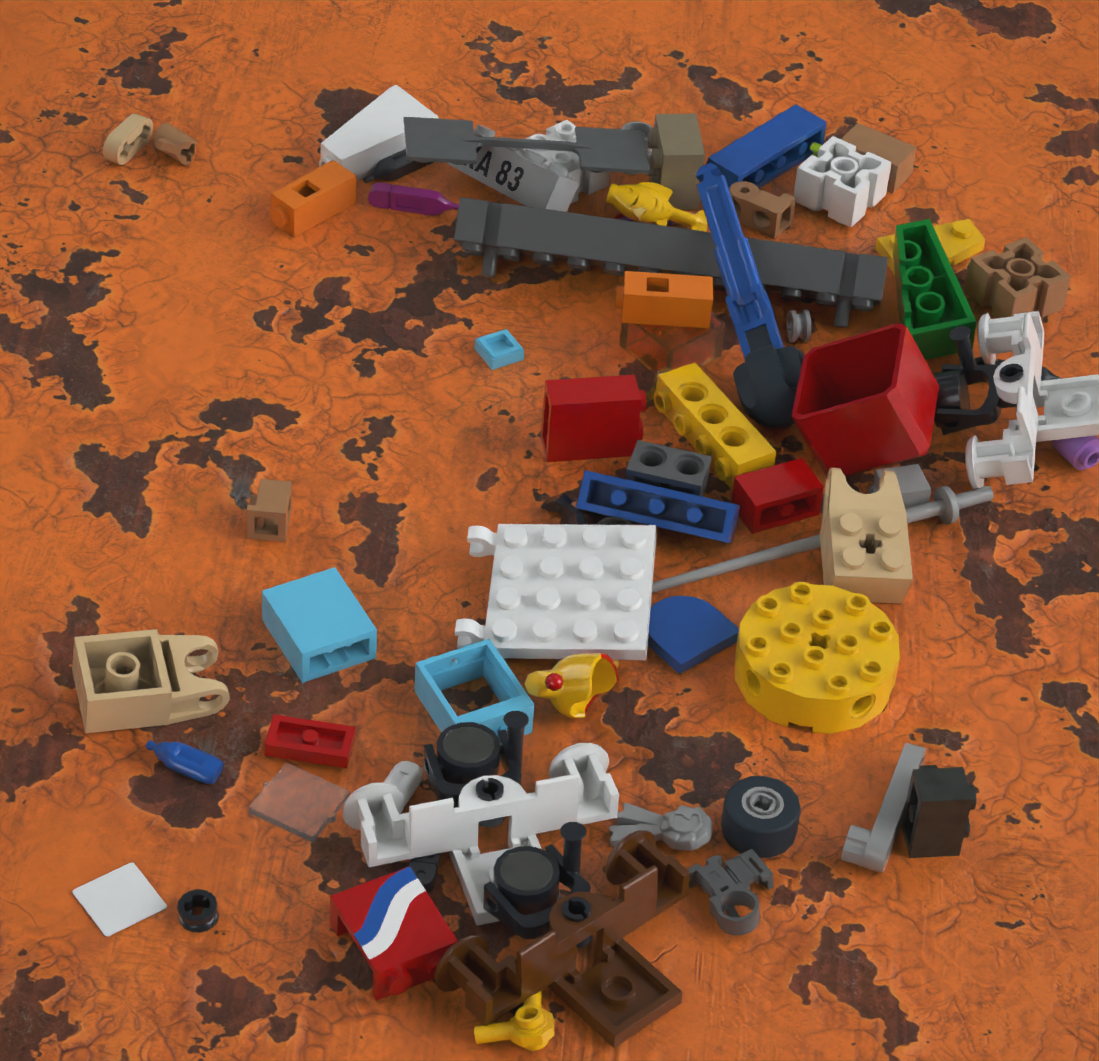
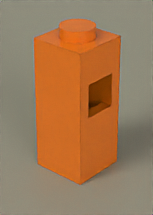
M334 160L322 165L271 193V222L293 237L302 234L356 204L357 176Z
M625 271L623 286L616 285L615 307L622 308L621 323L710 329L713 305V277Z

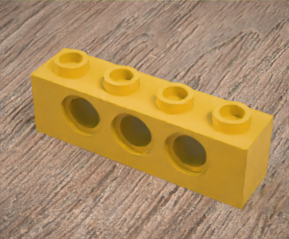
M695 362L657 375L656 392L653 397L656 408L659 412L665 414L675 426L676 431L683 435L694 447L696 453L712 456L711 467L717 477L724 481L732 491L735 476L775 465L776 450Z

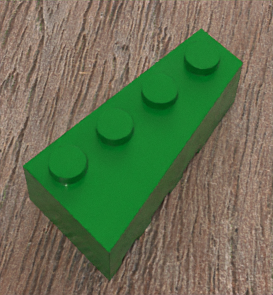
M930 219L896 225L893 261L900 323L907 326L925 360L958 353L955 341L949 337L952 329L959 326H966L971 329L969 340L973 350L977 321Z

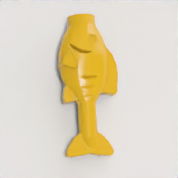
M653 182L624 185L611 184L605 203L613 205L620 213L634 222L667 226V221H672L690 227L691 230L707 231L708 222L704 210L692 214L674 208L668 201L673 191L667 187Z

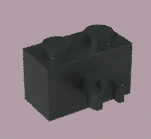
M937 765L919 766V769H913L901 823L909 858L960 855L963 838L969 837V812L976 807L975 787L973 784H968L963 767L937 768Z

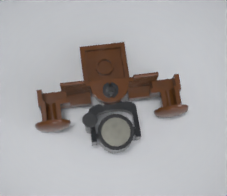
M568 822L560 829V833L564 838L563 856L552 844L545 847V850L532 846L512 848L497 858L493 868V883L490 881L484 885L483 909L511 928L521 938L538 939L516 953V958L511 954L497 963L488 955L489 946L487 940L480 936L462 938L449 947L439 960L434 974L437 987L444 992L462 988L466 992L465 1007L485 1026L548 986L603 1039L615 1048L681 1004L682 991L625 941L623 937L688 896L690 872L670 854L665 856L655 847V836L647 830L632 832L616 844L609 854L605 865L607 880L613 885L623 884L620 886L619 898L611 901L603 895L590 892V884L580 875L582 839L586 836L587 831L581 823ZM560 882L571 891L558 900ZM597 932L596 958L601 962L581 974L576 969L577 948L586 946L592 940L593 934Z

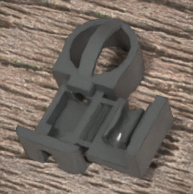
M753 849L724 862V869L722 857L719 855L706 859L707 865L703 867L699 864L688 869L690 872L689 887L692 888L699 885L709 897L710 913L725 933L744 935L757 928L760 923V906L756 894L749 890L750 884L753 882L759 884L760 881L768 890L773 888L774 884L772 871ZM743 905L749 907L752 912L740 917L734 906Z

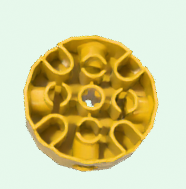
M795 582L789 587L775 589L759 597L749 607L739 624L735 652V682L748 704L768 720L788 727L789 722L799 726L813 727L812 733L826 734L858 728L879 715L889 700L890 693L895 685L900 660L899 635L887 615L873 605L867 596L830 585Z

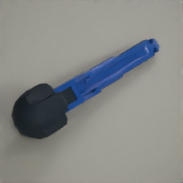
M709 163L699 167L696 177L700 183L696 187L715 245L714 254L727 293L725 300L745 362L738 365L733 372L740 401L747 415L757 423L773 429L789 427L795 423L791 415L804 354L795 347H784L771 302L767 292L763 289L748 239L743 235L724 175H720L721 172L716 165Z

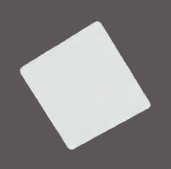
M133 862L72 891L106 937L167 908L166 903Z

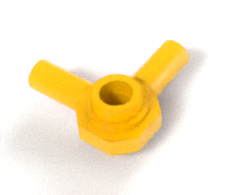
M542 991L525 1000L523 1006L516 1011L515 1016L510 1021L488 1024L486 1026H474L476 1044L511 1040V1042L530 1051L545 1047L554 1036V1018L551 1012L541 1008Z

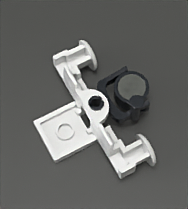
M511 711L505 714L503 721L507 726V732L506 730H500L496 735L493 730L485 725L474 722H462L451 725L440 733L437 740L436 754L432 744L424 745L423 769L438 801L409 806V812L401 814L405 804L403 793L396 786L388 783H370L355 790L345 801L342 811L345 823L351 828L361 831V848L368 867L449 851L451 861L477 926L500 921L483 909L484 885L490 881L493 883L494 865L497 858L505 851L520 846L541 848L536 834L561 829L568 822H578L583 825L617 818L619 792L610 773H605L609 765V757L601 746L593 743H577L563 749L551 762L549 768L550 779L536 781L535 792L527 794L521 786L524 727L528 724L529 718L521 711ZM501 763L506 773L498 776ZM506 816H509V849L480 854L478 848V825L486 828L496 827L504 822ZM559 891L558 900L562 898V896H561V894H560V891Z

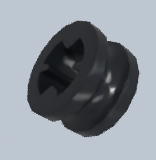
M200 889L191 890L183 894L178 900L177 905L180 924L186 930L198 933L213 928L218 922L219 917L216 897L211 892ZM194 907H203L202 915H193Z

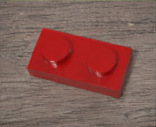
M273 714L264 744V756L347 769L356 739V727Z

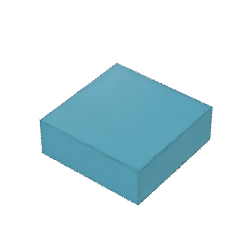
M507 329L475 339L474 349L491 370L524 360V349Z

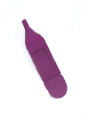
M387 183L373 184L368 195V201L374 207L391 208V210L434 216L447 210H458L459 204L447 200L437 191L400 185L392 186V184Z

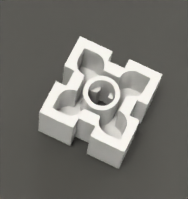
M564 120L547 128L546 135L534 134L526 139L576 143V126L570 121ZM519 148L518 150L524 153L526 149ZM527 149L545 157L543 163L547 166L552 162L568 169L569 173L567 176L579 182L571 203L578 201V194L582 191L590 195L609 186L610 172L594 173L581 170L579 156L574 152Z
M832 136L819 148L818 157L811 155L797 167L793 197L796 198L795 202L813 211L825 209L828 211L829 218L836 220L840 224L852 227L865 215L866 208H873L886 196L891 162L870 152L861 155L855 152L856 146Z

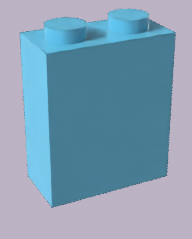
M335 567L262 590V620L302 683L376 658L377 629Z

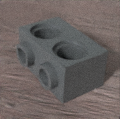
M637 440L626 470V480L704 497L709 481L712 456Z

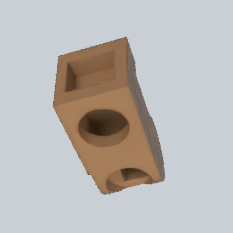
M747 181L735 182L730 186L729 191L740 223L773 239L778 237L793 223L795 197L786 193L778 197L762 189L759 190L755 184Z

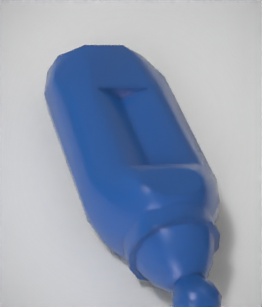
M152 740L146 743V749L153 750L158 760L162 761L168 769L204 784H214L224 767V762L218 757L185 743L165 741L156 744Z

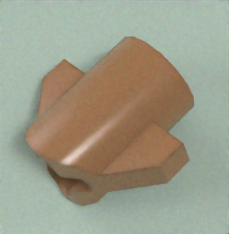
M169 123L159 126L153 135V145L184 165L191 164L197 140Z

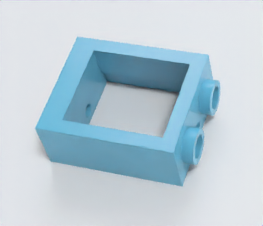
M490 639L469 644L415 663L414 692L440 732L457 723L474 722L485 725L497 735L500 730H506L507 732V726L503 721L505 714L511 711H521L529 718L528 724L524 727V735L532 733L534 703ZM484 677L500 702L457 716L441 690Z

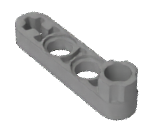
M908 742L905 743L872 831L851 825L843 847L841 860L879 873L884 872L902 823L913 769H919V766L923 765L926 748Z

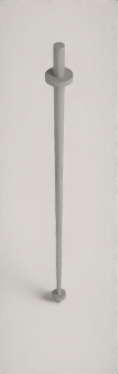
M948 486L938 487L934 492V501L905 509L907 524L937 515L944 524L955 523L959 518V509L993 500V491L990 486H985L955 495ZM820 534L653 582L652 593L820 548Z

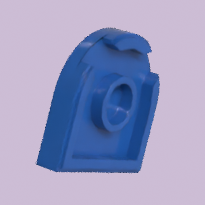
M672 596L658 601L650 609L648 645L677 673L681 674L735 644L739 628L714 606L704 600L690 596Z

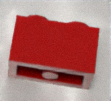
M803 458L735 476L731 503L741 506L739 517L751 534L818 516L820 514L824 486Z

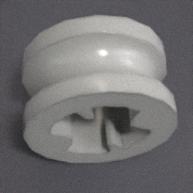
M789 310L787 315V334L790 342H796L798 338H801L803 342L810 341L811 317L808 310H802L800 314H797L795 310Z

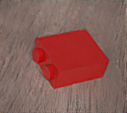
M635 374L545 380L541 441L546 461L557 462L632 456L637 440H643V423L640 418V412H646V394L644 389L639 390Z

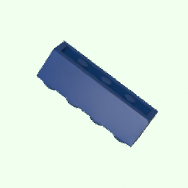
M795 104L763 125L756 127L740 139H736L722 150L713 153L708 158L706 164L712 163L719 168L720 175L725 176L729 188L735 182L747 181L755 184L760 189L808 159L813 153L810 150L813 142L823 145L827 122Z
M585 470L576 508L732 543L741 506Z

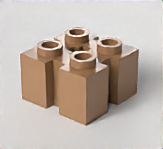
M1025 237L1004 245L1003 253L1001 254L991 250L972 257L965 292L981 307L992 308L991 316L995 319L1013 317L1014 314L1039 311L1040 317L1043 318L1064 309L1071 276L1054 261L1045 263L1042 260L1044 252Z

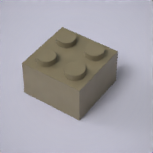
M655 114L654 128L648 129V147L652 149V152L648 156L650 174H646V176H650L649 182L660 184L673 191L668 201L674 208L680 210H699L700 196L696 185L700 182L696 177V173L699 167L704 166L705 152L696 114Z

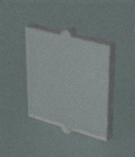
M286 762L270 782H264L263 791L249 806V813L313 843L328 823L335 822L336 813L350 796V791Z

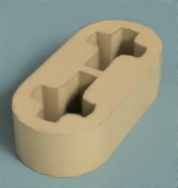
M136 113L127 117L105 140L103 146L104 158L119 165L126 164L149 142L153 132L152 120Z

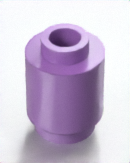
M1097 436L1051 440L1052 447L1077 470L1091 468L1099 462V438Z

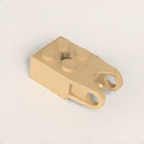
M841 468L829 469L824 490L820 531L824 585L863 594L869 598L870 602L903 603L913 581L907 515L898 479L894 471L882 470L878 491L871 494H863L855 491L848 485Z
M157 629L74 637L72 672L85 733L169 725L209 716L222 710L230 700L227 686L217 680L200 678L193 675V673H198L217 661V643L213 639L201 635H159ZM195 650H208L206 654L201 656H188ZM214 694L219 695L216 699L205 702L199 700L201 697Z

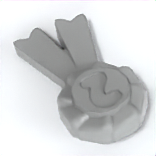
M624 803L623 811L617 813V825L609 827L611 835L610 844L611 847H615L626 835L638 830H647L655 836V841L663 840L672 849L691 851L710 841L713 831L712 819L701 807L691 808L681 805L677 807V810L667 812L662 816L632 804Z

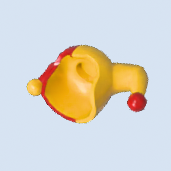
M602 653L572 654L560 660L552 670L535 671L529 674L524 685L529 694L550 699L553 706L566 717L584 718L593 700L600 694L611 691L616 686L619 680L617 673L619 660H612L607 654Z

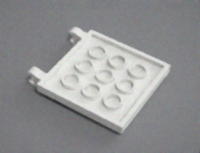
M498 524L497 533L483 526H471L468 528L467 542H470V556L484 557L494 555L486 625H480L472 619H457L455 626V636H458L457 649L490 639L502 658L563 659L572 654L602 653L607 654L612 660H646L656 548V525Z

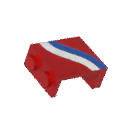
M410 866L330 896V926L337 937L349 932L373 971L372 995L376 1001L390 995L402 994L410 987L435 979L434 974L439 960L445 951L458 941Z

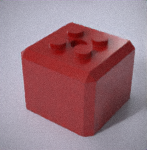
M896 323L814 347L805 354L791 416L825 474L828 475L830 468H841L845 477L926 455L931 443L939 384L907 326Z

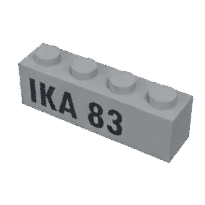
M477 124L474 134L476 137H494L496 131ZM481 146L476 149L477 164L455 165L447 163L527 207L567 212L579 185L578 181L567 176L569 173L568 169L552 162L547 166L543 163L545 157L527 149L523 153L518 150L519 148Z

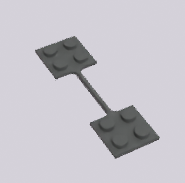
M403 118L407 160L420 163L446 162L455 165L477 164L476 149L481 146L571 151L579 156L581 170L594 173L604 171L622 172L629 175L638 173L650 174L643 131L575 127L576 143L568 141L476 137L473 121Z

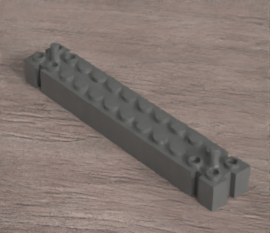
M460 197L454 240L462 247L466 254L484 256L482 276L495 277L498 255L500 259L521 261V256L532 257L535 264L556 266V261L567 262V265H570V269L590 271L591 266L603 267L605 274L624 276L625 271L713 277L714 290L726 291L714 254L715 245L711 232L506 203L499 204ZM747 238L763 289L765 291L780 292V299L801 301L802 296L815 297L816 304L836 306L834 326L842 328L848 327L850 309L872 311L873 306H880L888 257L860 253L853 254L839 250Z

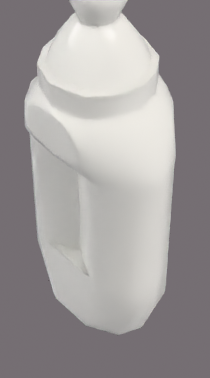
M401 761L394 766L383 783L394 785L403 793L405 806L423 779V769L413 762Z

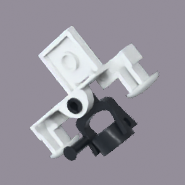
M1039 311L1014 314L1013 317L991 319L988 313L980 317L978 343L980 354L986 365H976L969 340L971 333L969 327L959 326L950 331L949 337L955 341L961 365L942 364V372L933 373L939 384L934 423L937 428H941L942 434L946 435L976 426L990 425L999 418L1002 408L1017 407V419L1009 420L1008 429H1003L1002 440L979 442L975 435L967 441L965 465L967 476L973 489L984 487V478L1004 476L1006 485L1033 482L1036 442L1099 435V374L1041 381L1045 333ZM1013 352V357L1003 361L998 367L995 365L996 354ZM982 381L987 382L989 390L984 404L976 410H970L968 385ZM1036 407H1044V415L1038 416Z

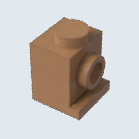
M260 480L258 495L251 494L249 505H247V539L286 542L292 512V482Z

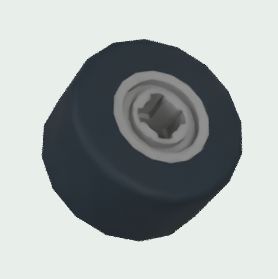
M750 776L737 781L728 789L724 800L721 819L723 837L733 849L741 854L750 849H753L760 858H771L784 853L793 845L798 830L801 812L798 796L790 786L778 779L767 776Z

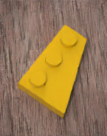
M970 219L933 226L951 265L958 264L982 251L984 248L985 238ZM895 234L877 238L875 249L881 257H888L887 265L895 275L893 261Z

